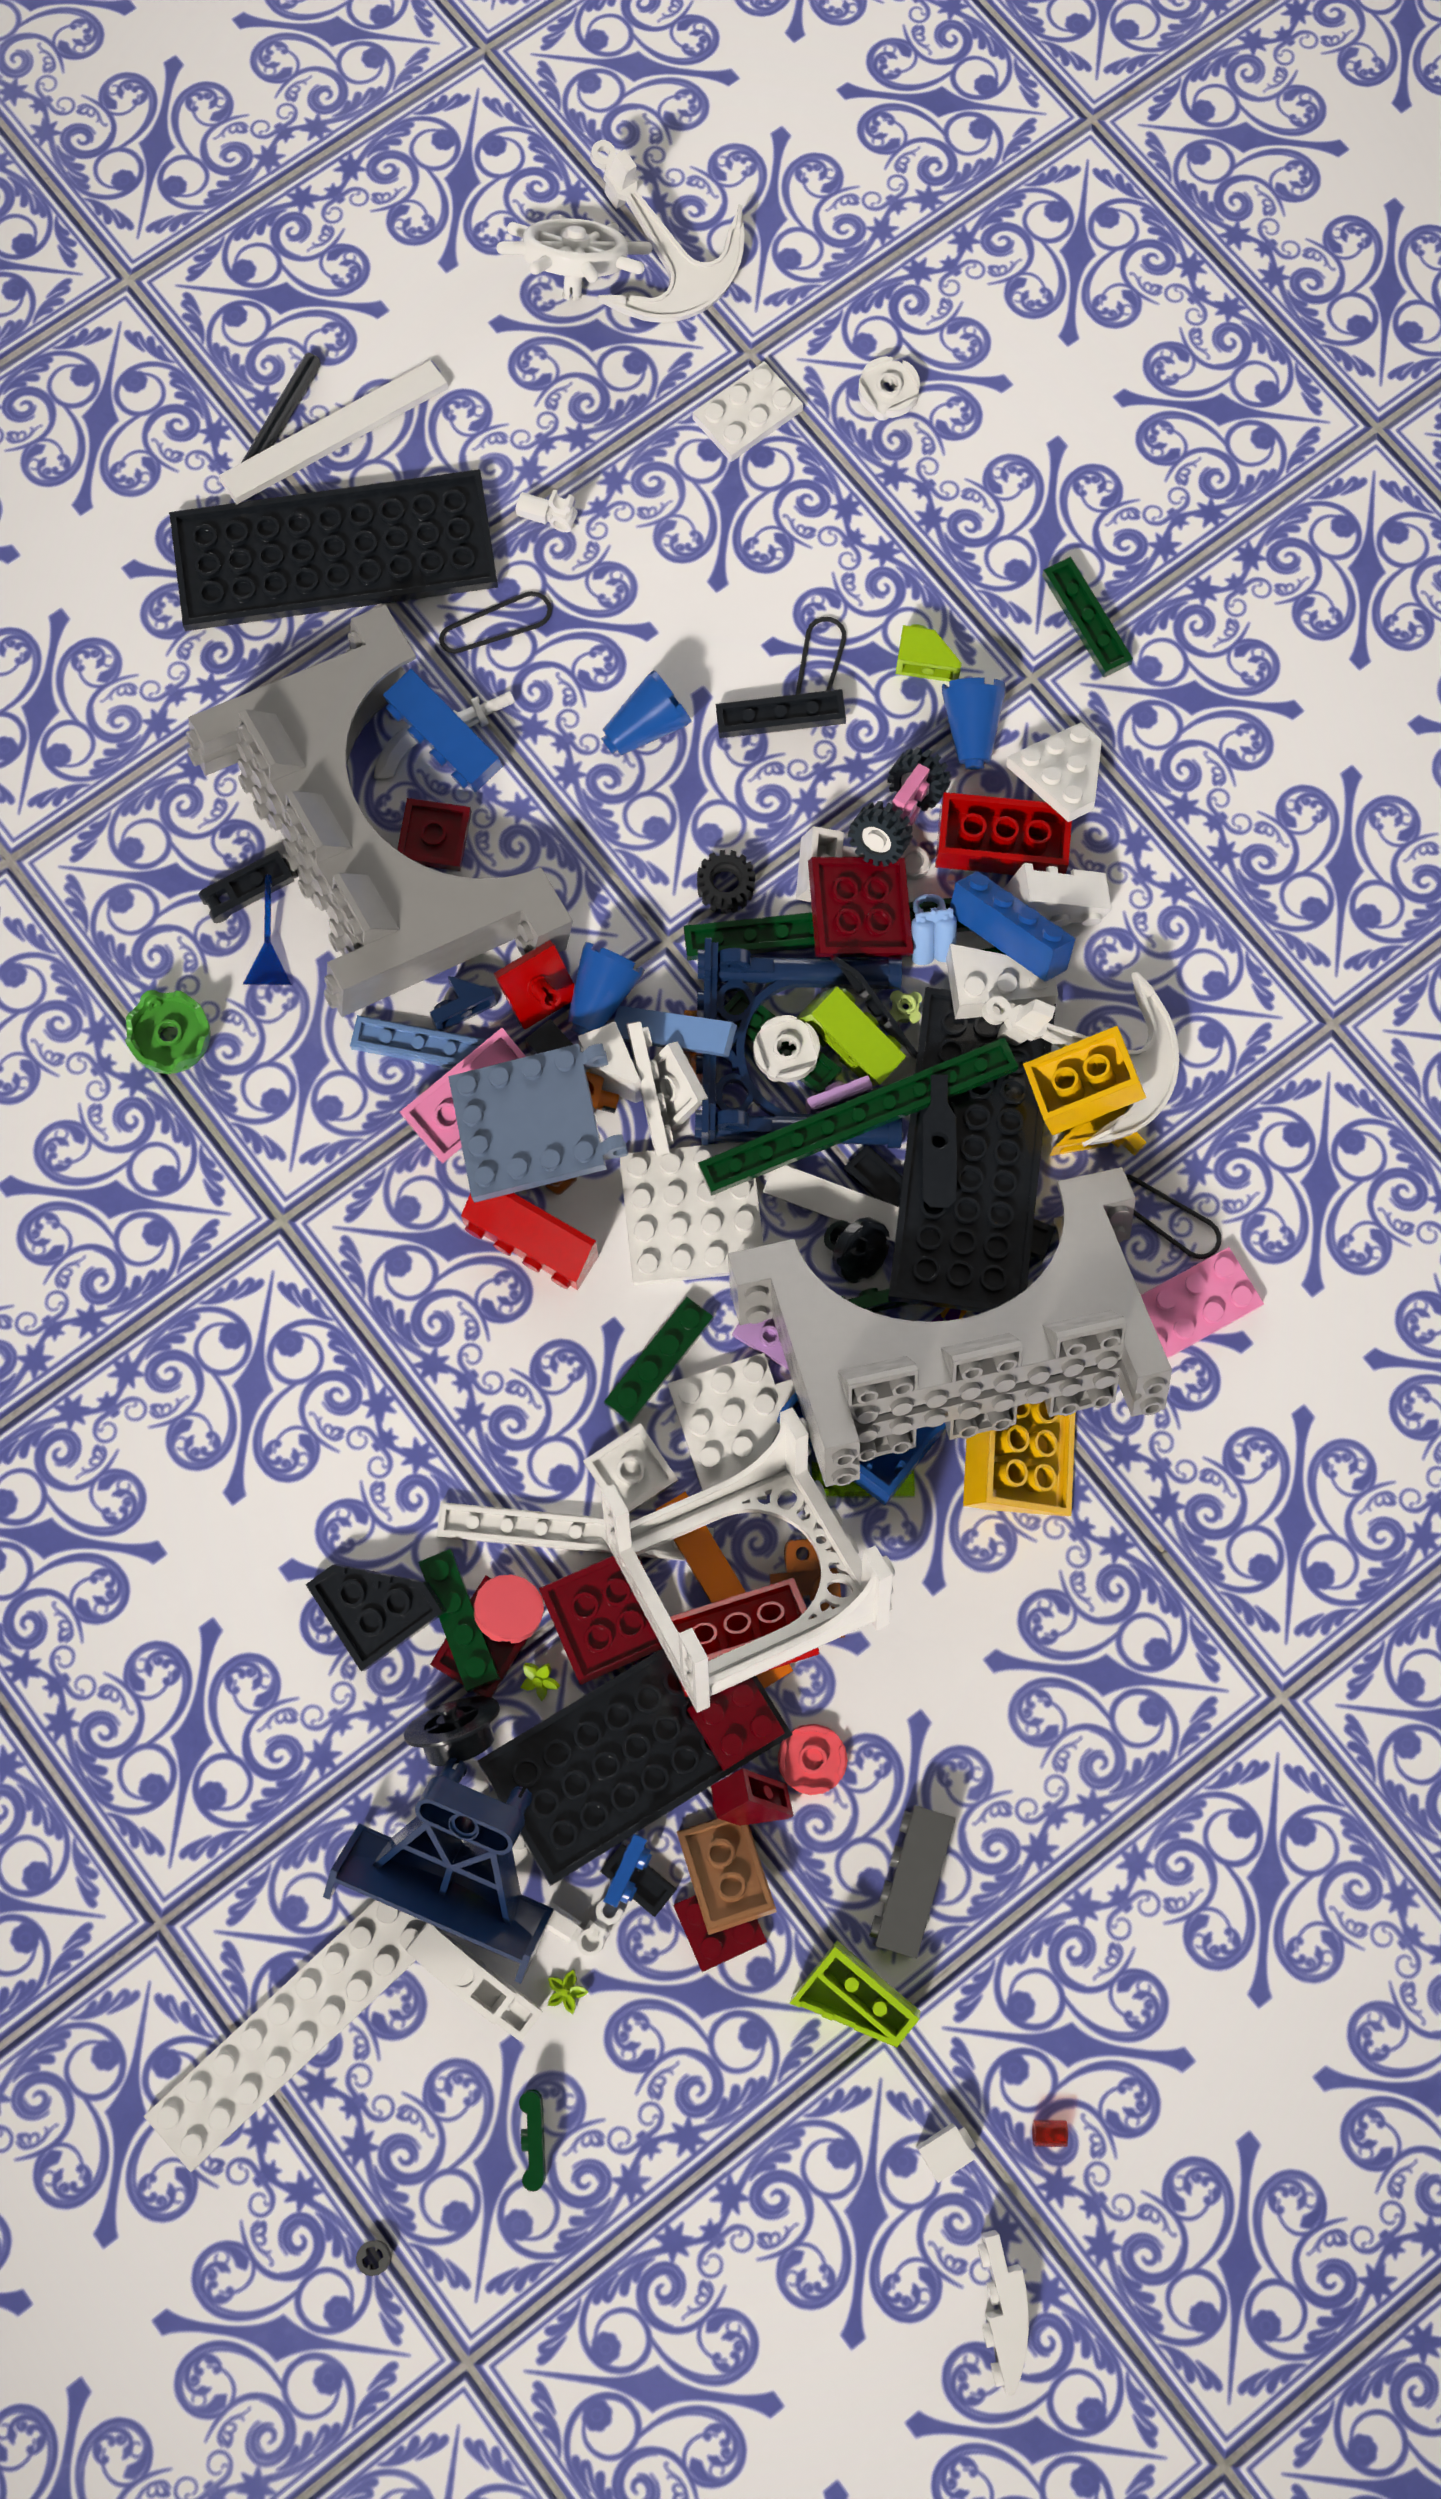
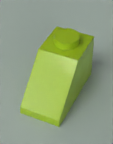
M919 624L903 625L895 674L946 682L959 679L962 663L934 629H927Z

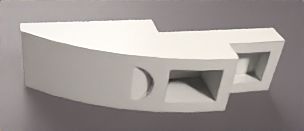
M426 1922L405 1949L418 1963L491 2023L494 2025L498 2024L520 2042L543 2013L539 2006L485 1966L484 1962L436 1926Z
M996 2230L981 2233L983 2244L977 2246L983 2268L989 2267L992 2282L986 2283L992 2306L998 2305L999 2309L985 2312L987 2324H983L981 2327L986 2347H993L996 2362L990 2363L996 2387L1002 2386L1006 2395L1011 2396L1015 2395L1027 2352L1029 2335L1027 2289L1023 2269L1019 2264L1007 2267L1000 2235Z

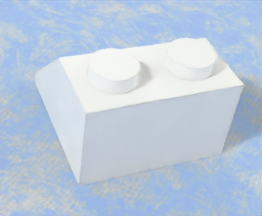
M616 1022L578 1036L582 1052L591 1045L603 1044L608 1065L586 1070V1072L604 1078L602 1090L619 1094V1097L634 1103L642 1101L641 1081Z

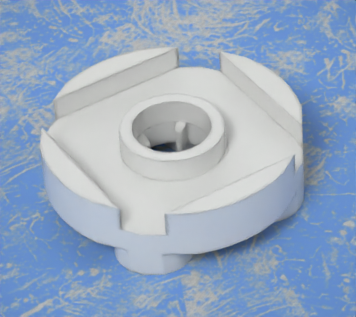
M880 357L869 362L863 369L859 379L858 396L862 405L869 412L873 413L876 419L884 421L888 418L899 417L908 413L916 406L919 396L920 378L910 363L904 360L902 363L893 361V357ZM889 382L890 386L895 384L894 391H884V383Z
M791 1015L774 1017L764 1023L755 1037L753 1046L754 1059L758 1068L766 1074L769 1080L774 1082L798 1081L816 1068L820 1053L818 1035L810 1024L797 1020V1017ZM788 1041L789 1046L791 1044L795 1045L796 1049L792 1051V1055L784 1056V1054L781 1055L778 1052L781 1049L782 1042Z

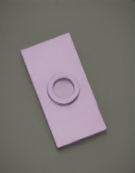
M868 1075L846 1084L843 1081L835 1082L827 1086L825 1092L806 1098L805 1109L807 1114H818L871 1092L873 1085Z
M767 1319L757 1324L740 1325L738 1323L732 1333L733 1337L759 1353H765L766 1357L789 1370L773 1319Z

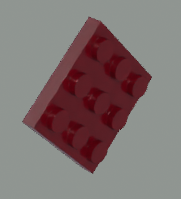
M811 857L808 860L816 957L910 956L913 954L905 858H899L896 863L892 864L891 862L889 866L884 867L882 862L879 866L873 865V859H870L867 863L863 860L864 857Z
M614 1556L539 1588L580 1685L662 1649L656 1634Z

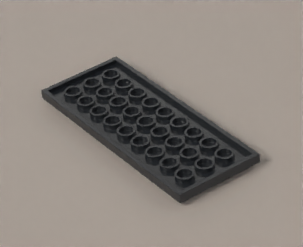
M480 469L246 501L239 504L231 503L169 512L182 623L185 631L498 588Z
M926 987L915 1074L999 1040L997 1036L1004 1022L999 1025H992L983 1017L955 1019L951 990ZM1054 1012L1053 1018L1048 1022V1023L1053 1024V1025H1054L1055 1012ZM1042 1038L1033 1041L1026 1040L1017 1046L1008 1043L1018 1064L1017 1071L948 1099V1104L956 1116L957 1144L956 1200L948 1208L929 1207L922 1199V1117L928 1107L910 1114L889 1285V1301L984 1313L1012 1300L1027 1289L1044 1120L1023 1063L1050 1053L1052 1043ZM936 1136L932 1140L933 1145L938 1148L945 1145V1140L940 1136Z

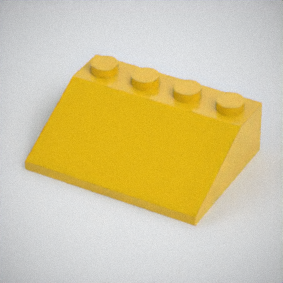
M1045 1400L1038 1404H1023L1017 1408L1016 1425L1002 1431L991 1430L966 1438L963 1506L991 1511L1071 1516L1076 1412L1067 1416L1056 1415L1049 1417Z

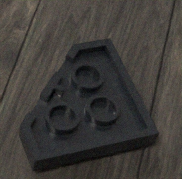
M340 1564L331 1565L306 1584L361 1672L372 1667L447 1612L429 1582Z

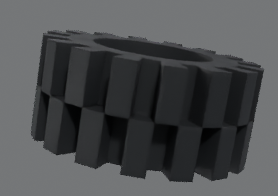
M720 850L719 856H716L713 852L709 854V860L704 859L701 862V868H698L697 888L699 898L702 897V903L705 906L710 904V910L716 912L717 908L721 909V914H727V909H731L732 913L738 912V907L741 906L743 909L747 906V900L751 901L753 897V891L755 890V871H753V865L751 862L746 863V857L743 854L740 857H736L737 851L731 850L730 855H725V850ZM721 872H731L738 878V886L730 892L719 891L713 883L716 875Z

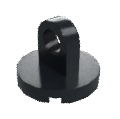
M865 1217L859 1218L853 1223L844 1220L832 1223L824 1234V1243L833 1252V1268L838 1276L849 1282L857 1283L860 1282L858 1279L863 1277L868 1279L874 1275L882 1266L889 1246L886 1244V1237L890 1238L888 1229L883 1223L873 1218Z

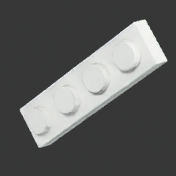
M641 1021L628 1023L626 1027L636 1071L641 1081V1095L653 1149L656 1156L670 1153L668 1145L674 1144L670 1125H664L661 1113L667 1111L663 1092L657 1093L654 1080L659 1079L657 1063L655 1059L649 1060L647 1047L652 1046L650 1031L648 1027L642 1028Z

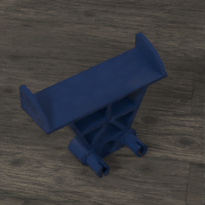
M450 1758L446 1761L440 1775L430 1780L415 1805L417 1817L392 1838L362 1824H358L330 1870L323 1897L330 1900L339 1884L520 1963L514 1981L521 1984L554 1911V1908L521 1894L512 1848L525 1825L524 1814L531 1804L533 1796L526 1788L523 1796L519 1798L518 1796L523 1787L516 1786L510 1792L507 1802L503 1803L460 1784V1781L467 1773L466 1764L460 1760L456 1769H452L457 1758Z

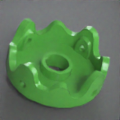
M156 990L146 991L141 996L138 1005L126 1017V1045L139 1063L154 1072L174 1074L188 1070L198 1063L208 1049L211 1038L208 1018L201 1005L182 991L176 990L172 993H160ZM167 1027L178 1029L176 1038L171 1041H163L161 1039V1033Z

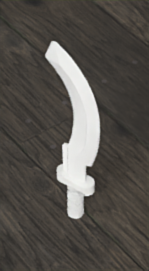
M510 691L479 705L481 702L479 696L471 699L473 706L460 712L455 710L453 712L469 728L480 723L482 728L489 725L486 718L487 715L503 707L505 708L515 703ZM409 725L397 732L383 748L375 766V779L393 778L403 756L418 743L408 733Z

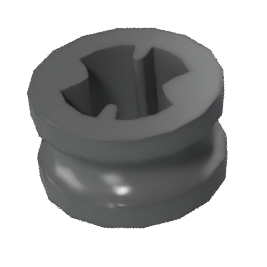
M372 2240L363 2244L356 2256L359 2270L368 2276L381 2274L388 2268L391 2262L390 2249L384 2242L379 2240ZM375 2247V2252L380 2249L383 2254V2258L378 2261L379 2268L372 2269L373 2264L367 2266L364 2258L369 2255L368 2248Z

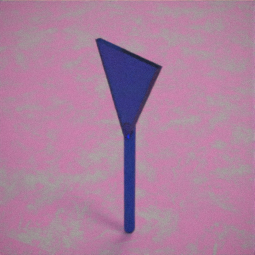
M270 874L265 876L264 944L243 985H292L271 943L272 877Z

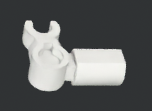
M554 489L549 500L522 492L516 504L517 516L543 524L549 522L553 528L561 532L571 531L578 512L573 507L575 501L573 495L569 494L567 499H563L558 496L557 490Z
M602 1899L596 1906L597 1918L594 1922L589 1920L584 1929L580 1927L582 1921L554 1903H551L549 1907L554 1908V1911L546 1929L568 1943L571 1940L576 1941L578 1949L582 1954L594 1956L603 1949L604 1943L610 1935V1932L607 1931L608 1927L621 1919L623 1910L619 1908L614 1917H606L603 1914V1908L606 1903Z

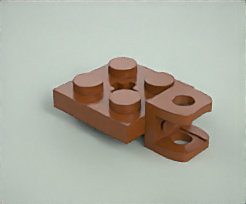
M808 1538L788 1540L784 1547L786 1572L769 1574L770 1585L794 1578L802 1598L809 1595L810 1600L813 1601L821 1579V1568L817 1553ZM800 1547H805L808 1551L807 1557L803 1560H799L796 1556V1551ZM836 1567L829 1568L831 1573H839ZM833 1583L827 1587L832 1595L841 1597L840 1583ZM824 1602L820 1605L822 1611H825L830 1605Z

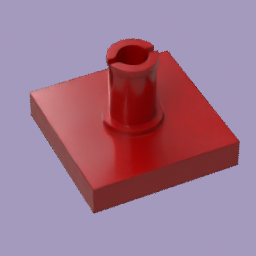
M550 940L493 973L520 1026L524 1030L571 1003L575 985L555 945Z

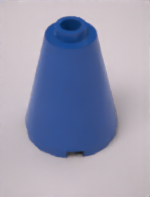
M654 670L645 677L602 729L605 736L601 740L612 754L618 751L622 756L686 727L692 720L681 703L679 704L674 697L673 692Z
M962 678L949 681V687L945 684L942 685V696L958 762L965 764V769L967 770L983 769L984 764L991 761L1006 692L1005 682L994 679V685L985 684V678Z
M585 942L582 948L567 1019L569 1023L573 1024L570 1030L579 1035L603 1027L638 983L645 971L642 967L633 970L636 963L601 947L600 952L591 950L594 944Z

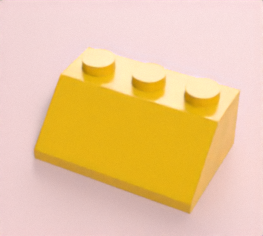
M1118 1026L1023 1063L1043 1120L1052 1136L1147 1098Z

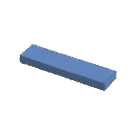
M625 1006L617 1008L614 1019L625 1042H630L626 1024L641 1021L642 1028H649L652 1046L665 1047L669 1043L678 1041L684 1051L729 1057L737 1027L736 1024L729 1021Z
M357 1015L350 1047L352 1050L453 1068L484 1043L486 1039Z

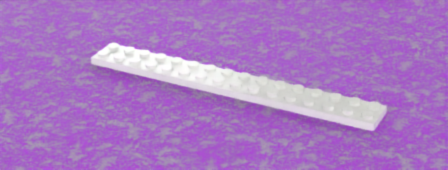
M494 1790L487 1795L499 1800ZM519 1835L512 1848L515 1866L520 1864L530 1854L526 1844ZM377 1900L372 1902L144 2115V2118L190 2172L195 2170L416 1961L405 1949L426 1922Z

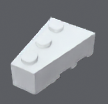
M1024 863L1003 888L1060 927L1080 922L1084 926L1096 925L1112 910L1106 873L1073 869L1070 871L1071 875L1058 873V868L1054 866H1048L1045 872L1034 870L1033 864Z
M950 944L946 963L955 1019L983 1017L982 1007L993 996H1002L1007 999L1011 1009L1020 1004L1024 1006L1034 999L1054 1006L1058 997L1055 977L1044 982L1005 954ZM993 1006L994 1013L1000 1015V1009Z

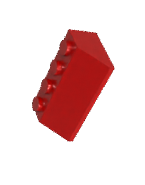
M470 1192L461 1214L463 1223L466 1225L465 1230L478 1239H482L485 1236L494 1241L493 1246L497 1250L508 1256L513 1252L523 1258L522 1263L526 1267L537 1273L541 1269L552 1275L551 1280L564 1289H568L571 1286L578 1290L599 1257L596 1240L515 1193L474 1203Z
M790 1578L670 1616L678 1633L690 1628L693 1629L708 1657V1661L787 1626L798 1619L807 1610V1607L794 1578ZM817 1647L769 1670L819 1655V1648ZM680 1681V1684H681V1686H682V1689H683V1692H684V1694H685V1697H688V1694L686 1693V1691H685V1689H684V1687H683V1685H682V1683H681V1681Z

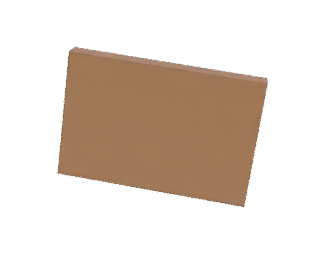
M716 1818L677 1831L708 1935L777 1912L749 1825L739 1826Z

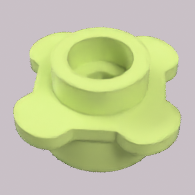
M899 990L891 993L892 1009L889 1012L895 1021L917 1023L921 1019V1013L919 1012V1004L922 1002L921 994L918 992L906 994ZM907 1004L909 1008L904 1009L902 1006Z

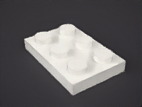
M764 361L693 412V420L732 462L802 412L803 403Z

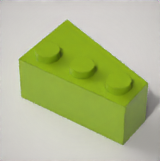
M836 986L819 993L797 1016V1020L810 1024L819 1035L820 1045L824 1048L828 1043L841 1056L839 1061L856 1076L862 1078L868 1075L873 1086L881 1085L906 1057L900 1050L902 1048L900 1043L891 1035H885L877 1027L879 1025L878 1021L870 1013L862 1012L854 1004L856 1002L854 996L846 989H840Z
M838 1940L792 1995L789 2003L822 2015L821 2017L828 2020H834L854 2028L857 2032L896 2048L920 2020L921 2013L918 2008Z

